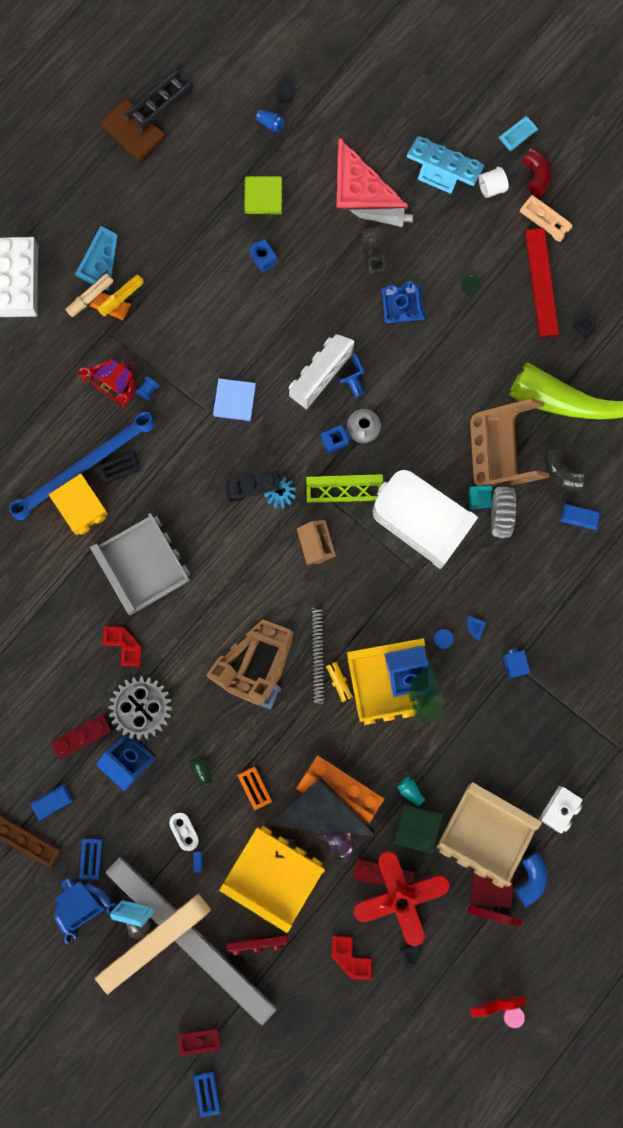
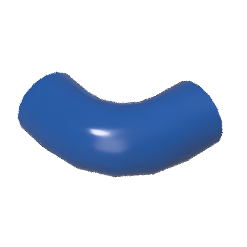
M539 852L530 855L522 861L528 872V880L515 891L525 907L534 903L543 895L548 884V871Z

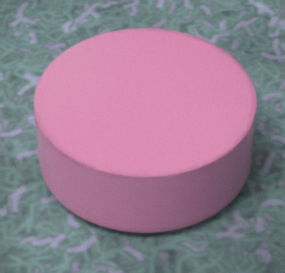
M520 1008L505 1010L503 1015L505 1023L511 1028H518L524 1023V1013Z

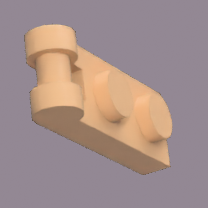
M531 195L520 210L522 214L544 228L559 242L565 237L564 234L572 228V224L533 195ZM558 224L560 225V229H557L554 226Z

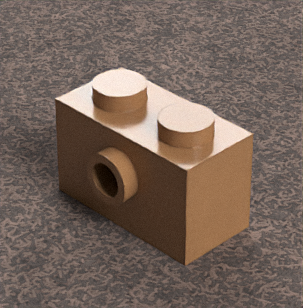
M325 520L312 521L297 528L307 565L322 563L336 557Z

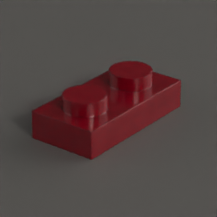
M218 1028L178 1034L180 1056L221 1050Z

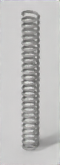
M313 607L312 610L314 611H312V614L314 615L312 617L314 619H312V629L314 630L312 632L315 634L312 636L315 638L312 639L314 641L312 643L314 645L312 647L314 648V654L312 655L315 656L313 660H316L313 661V664H315L313 665L315 668L313 669L315 672L313 673V679H315L313 686L316 687L313 690L317 691L313 693L316 695L313 697L316 699L313 702L323 704L320 701L324 700V698L318 697H323L324 694L317 693H323L324 690L317 689H324L323 686H318L324 685L323 682H318L324 681V679L319 678L324 677V675H320L324 671H319L324 668L317 666L324 664L316 663L324 661L323 659H316L324 657L323 655H317L324 653L317 651L323 650V648L318 647L323 646V644H317L323 642V640H316L323 638V636H315L323 634L322 632H316L323 630L316 628L323 627V625L317 624L323 623V621H316L323 618L315 617L323 614L314 613L323 610L314 609Z

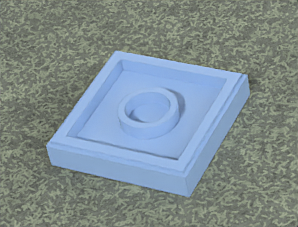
M218 379L213 416L251 421L256 383Z

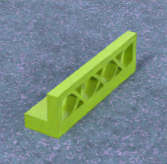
M383 474L306 477L307 503L376 501L378 496H370L366 490L370 486H379V490L383 484ZM332 487H338L342 493L338 497H332L328 491ZM351 487H357L361 493L357 497H352L347 491ZM310 488H319L324 493L319 498H311Z

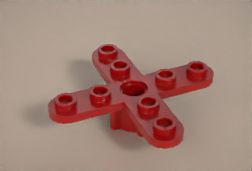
M385 851L379 856L378 863L388 892L357 903L354 907V916L361 922H367L396 912L406 942L409 945L418 946L424 941L425 936L415 905L446 894L449 890V882L444 876L436 875L407 885L398 857L391 851ZM402 898L407 900V902L402 905L397 903V901Z

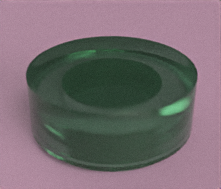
M468 274L463 277L461 289L465 293L473 294L479 289L480 280L476 275Z

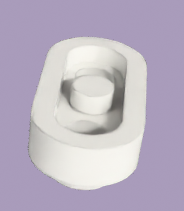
M184 813L174 814L170 819V828L179 846L185 851L195 849L199 843V838L189 817ZM178 819L183 820V826L180 827L177 825ZM187 837L192 838L193 841L191 844H187L185 842V839Z

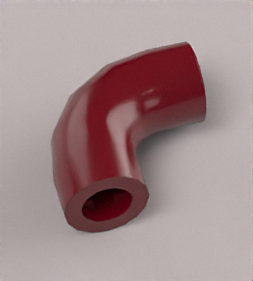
M532 147L527 152L522 163L528 166L534 173L532 180L527 185L528 191L536 197H541L551 182L552 168L548 159L540 151Z

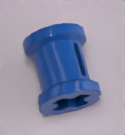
M146 376L144 383L135 392L144 400L149 401L154 390L159 388V384Z

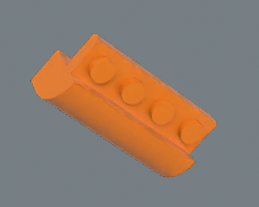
M317 755L296 789L303 793L321 777L369 824L384 798Z

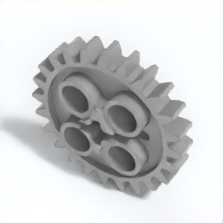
M142 676L139 682L132 677L131 684L125 680V687L118 685L121 690L120 692L113 691L117 697L110 698L114 705L108 706V708L114 710V712L109 714V716L116 718L111 723L113 725L119 724L116 728L117 731L124 729L123 736L130 733V739L137 735V739L141 740L142 735H144L148 740L150 733L156 737L155 731L157 729L163 732L162 724L168 726L165 718H171L167 711H172L173 708L167 705L172 700L166 699L169 695L168 692L162 693L165 688L163 685L157 688L159 684L157 680L151 684L150 677L146 682H144ZM140 690L146 691V696L143 699H137L136 695ZM130 695L143 706V709L153 718L152 721H149L141 711H138V708L128 698ZM131 704L130 712L123 713V705ZM153 704L159 705V710L156 713H150L149 709ZM143 717L145 719L144 725L136 727V719Z

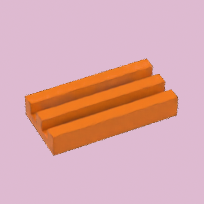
M256 767L238 775L254 811L272 802ZM251 772H254L255 777L267 799L266 801H263L250 775ZM245 775L260 802L258 805H256L243 778Z

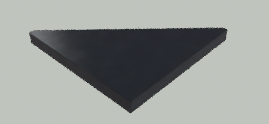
M321 777L269 824L273 827L372 836L375 832Z

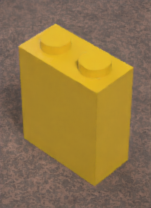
M79 474L48 494L76 535L86 533L90 530V526L103 522L106 519L105 516L108 515L82 474Z

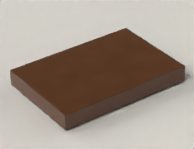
M125 99L100 124L140 162L165 138V134L153 123L143 132H140L137 129L140 123L132 117L129 121L126 120L124 114L133 105Z

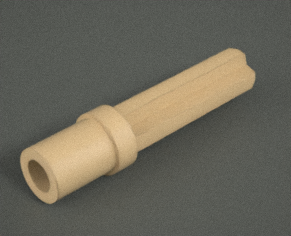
M109 274L103 275L81 296H78L65 309L68 314L74 317L82 309H85L93 299L113 283Z

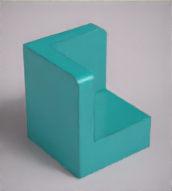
M493 486L469 487V509L491 508Z

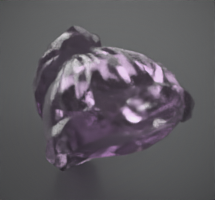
M315 831V835L319 840H324L329 844L331 853H335L341 861H351L354 852L351 834Z

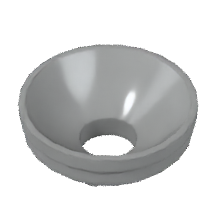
M360 409L353 412L349 417L347 430L354 441L369 443L378 437L381 430V422L373 411ZM363 418L368 419L370 426L368 428H361L359 421Z

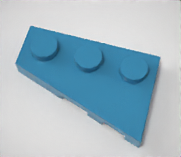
M100 226L75 274L77 277L92 285L105 274H109L112 277L117 234ZM110 285L104 291L109 293Z

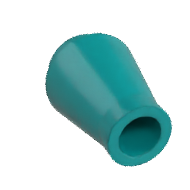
M406 777L397 785L399 793L414 803L416 807L424 802L425 798L422 796L414 779Z

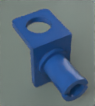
M353 353L350 357L357 373L340 380L338 383L339 385L345 382L346 384L348 383L354 398L365 394L358 379L364 371L356 354Z

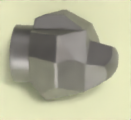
M148 920L142 927L127 923L129 936L134 939L145 937L151 930Z

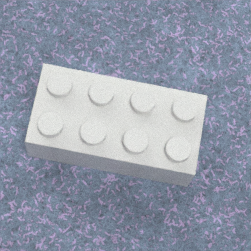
M34 237L0 238V317L37 316L38 245Z

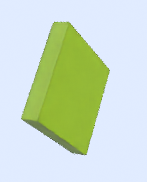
M245 176V214H282V177Z

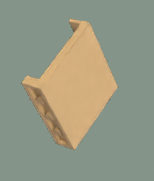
M472 782L464 792L436 847L440 849L439 852L449 858L453 856L458 859L457 863L466 868L468 866L474 868V872L477 875L493 879L492 883L501 888L503 886L508 887L511 885L510 880L535 830L539 829L542 822Z

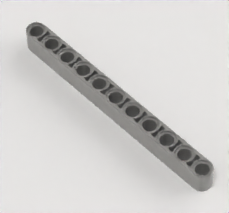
M119 857L106 871L107 875L136 904L152 907L154 913L151 915V918L158 925L177 911L123 858ZM193 926L174 940L258 1023L264 1025L277 1010Z

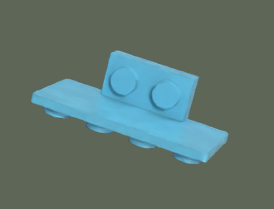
M417 137L407 154L408 158L423 164L418 180L450 194L454 189L457 179L474 186L484 168V165L479 161L467 158L459 152L451 151L443 145L430 142L427 138Z

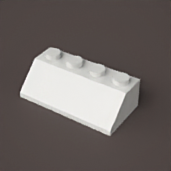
M338 334L333 338H328L322 352L318 351L312 358V364L305 366L301 371L300 375L302 376L298 381L294 380L290 384L289 396L307 410L353 354L354 341Z

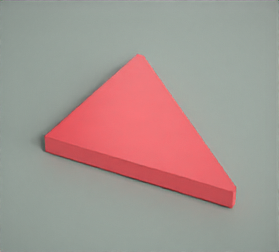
M338 138L337 208H405L407 210V203L403 202L395 191L386 185L342 139Z

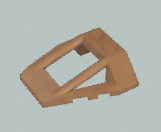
M261 620L246 634L247 637L238 645L235 643L225 657L223 655L219 657L206 675L229 693L256 705L265 702L280 679L293 638L292 630L266 620ZM259 641L278 647L277 654L265 680L258 678L257 681L244 677ZM249 645L238 673H236L229 664Z

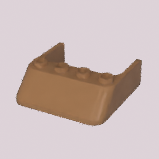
M531 398L478 412L472 416L470 427L473 477L477 486H512L549 478V473L532 471L518 475L515 418L523 411L545 406L543 401Z

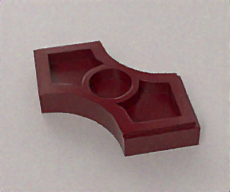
M468 905L467 908L468 913L511 926H522L523 919L473 905Z

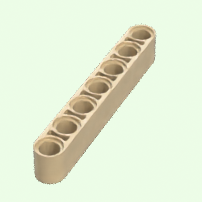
M197 894L94 979L104 992L109 994L211 911L210 907Z

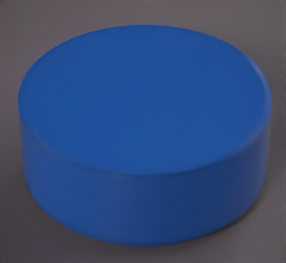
M441 629L435 633L434 643L438 648L446 649L452 645L453 635L449 630Z

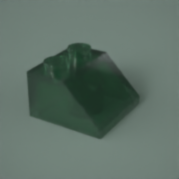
M430 664L410 682L411 690L408 691L409 701L414 702V705H412L414 716H418L420 724L443 719L442 692L433 665Z

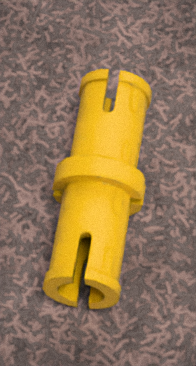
M334 662L332 665L335 671H333L331 665L326 666V669L333 680L332 685L336 687L341 702L347 700L344 692L348 699L352 698L353 695L345 682L347 679L343 677L338 663Z

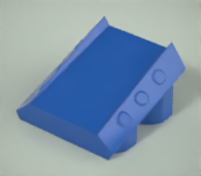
M409 281L405 282L403 286L390 285L382 288L385 323L425 320L426 315L421 284Z

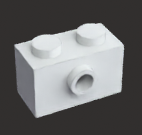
M559 786L539 817V820L558 833L566 832L572 824L570 821L574 814L577 815L582 808L580 804L582 799L563 786Z

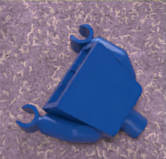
M68 878L61 883L64 892L56 898L58 904L55 909V921L61 932L65 933L64 941L69 944L70 939L68 935H72L75 940L77 939L78 934L75 929L105 910L103 906L107 907V913L110 915L111 911H109V908L111 906L117 907V903L110 902V898L100 888L91 884L84 885L81 882L74 885L72 879Z

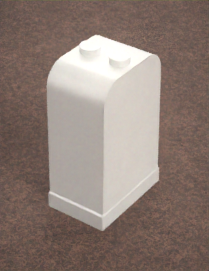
M407 470L398 471L388 483L384 482L378 490V497L373 507V516L378 523L433 562L439 569L444 566L478 519L475 514L468 512Z

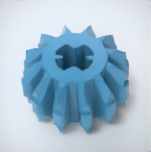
M283 477L282 481H280L283 496H279L278 491L264 493V497L269 498L268 504L274 502V508H277L279 503L281 508L284 509L285 502L290 506L292 504L290 499L296 498L292 494L296 492V488L291 487L293 485L292 481L286 483V477Z

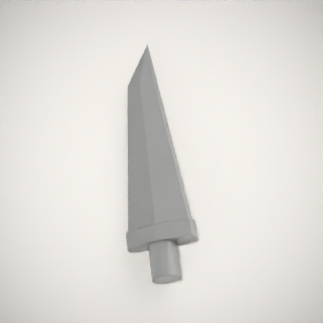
M405 208L350 210L359 218L403 227V221H413V215L404 214Z

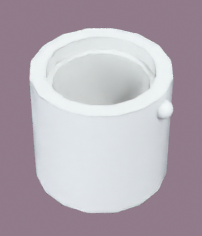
M501 167L479 175V185L484 197L488 198L499 193H505L508 190V180Z

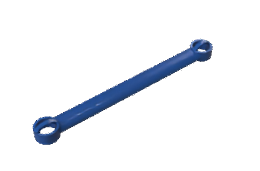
M149 412L139 413L132 424L25 499H18L12 502L9 507L10 514L16 520L25 519L29 516L32 508L49 497L48 494L79 474L84 473L140 432H148L153 429L155 421ZM150 419L145 425H140L143 420ZM24 506L21 512L15 514L19 507Z

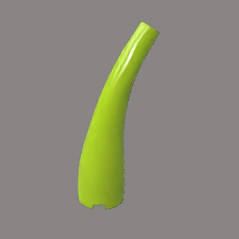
M528 362L523 366V373L518 374L510 389L511 392L508 394L518 401L531 398L543 401L545 406L537 409L554 414L584 419L623 418V401H609L588 396Z

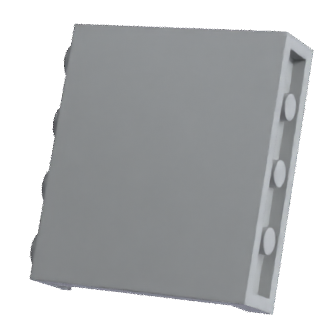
M151 513L148 514V518L100 545L95 544L90 547L130 616L190 581L188 578L191 575L185 565H180L178 561L181 559L176 548L174 550L171 549L169 543L172 541L166 532L162 534L159 528L162 526L157 516L153 518Z

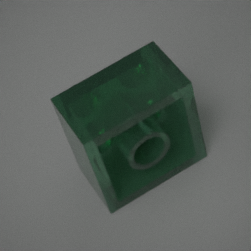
M402 804L393 843L433 854L442 815Z

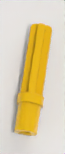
M135 275L98 307L99 312L106 316L114 308L116 309L122 301L143 284V279L139 275Z

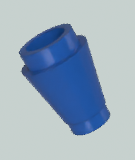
M259 110L256 120L271 131L279 132L283 128L284 118L281 114Z

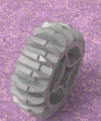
M508 486L497 487L494 490L491 508L492 534L494 537L499 538L510 537L513 534L516 519V493L514 488Z

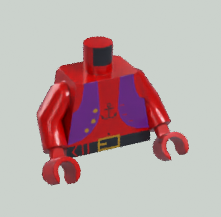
M127 356L124 357L120 364L110 359L89 368L79 369L77 376L83 375L82 381L84 383L90 378L89 380L93 386L115 400V405L119 403L120 405L122 404V408H126L127 402L135 395L136 382L133 373L129 371L134 362Z

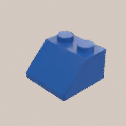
M423 646L384 654L393 697L431 689L428 660Z
M128 733L112 745L96 765L125 792L156 758L135 738L130 739V733Z

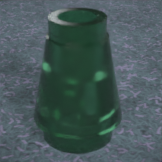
M199 756L189 761V768L200 785L210 784L212 780L207 759L204 756Z

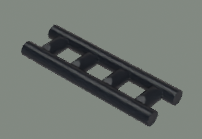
M175 70L127 111L124 117L128 121L132 117L140 123L137 129L143 132L193 88V85L190 82L183 85L177 79L180 77L179 72ZM170 84L178 89L172 96L165 91ZM158 95L166 101L160 107L152 102ZM145 106L153 112L147 118H144L139 113Z

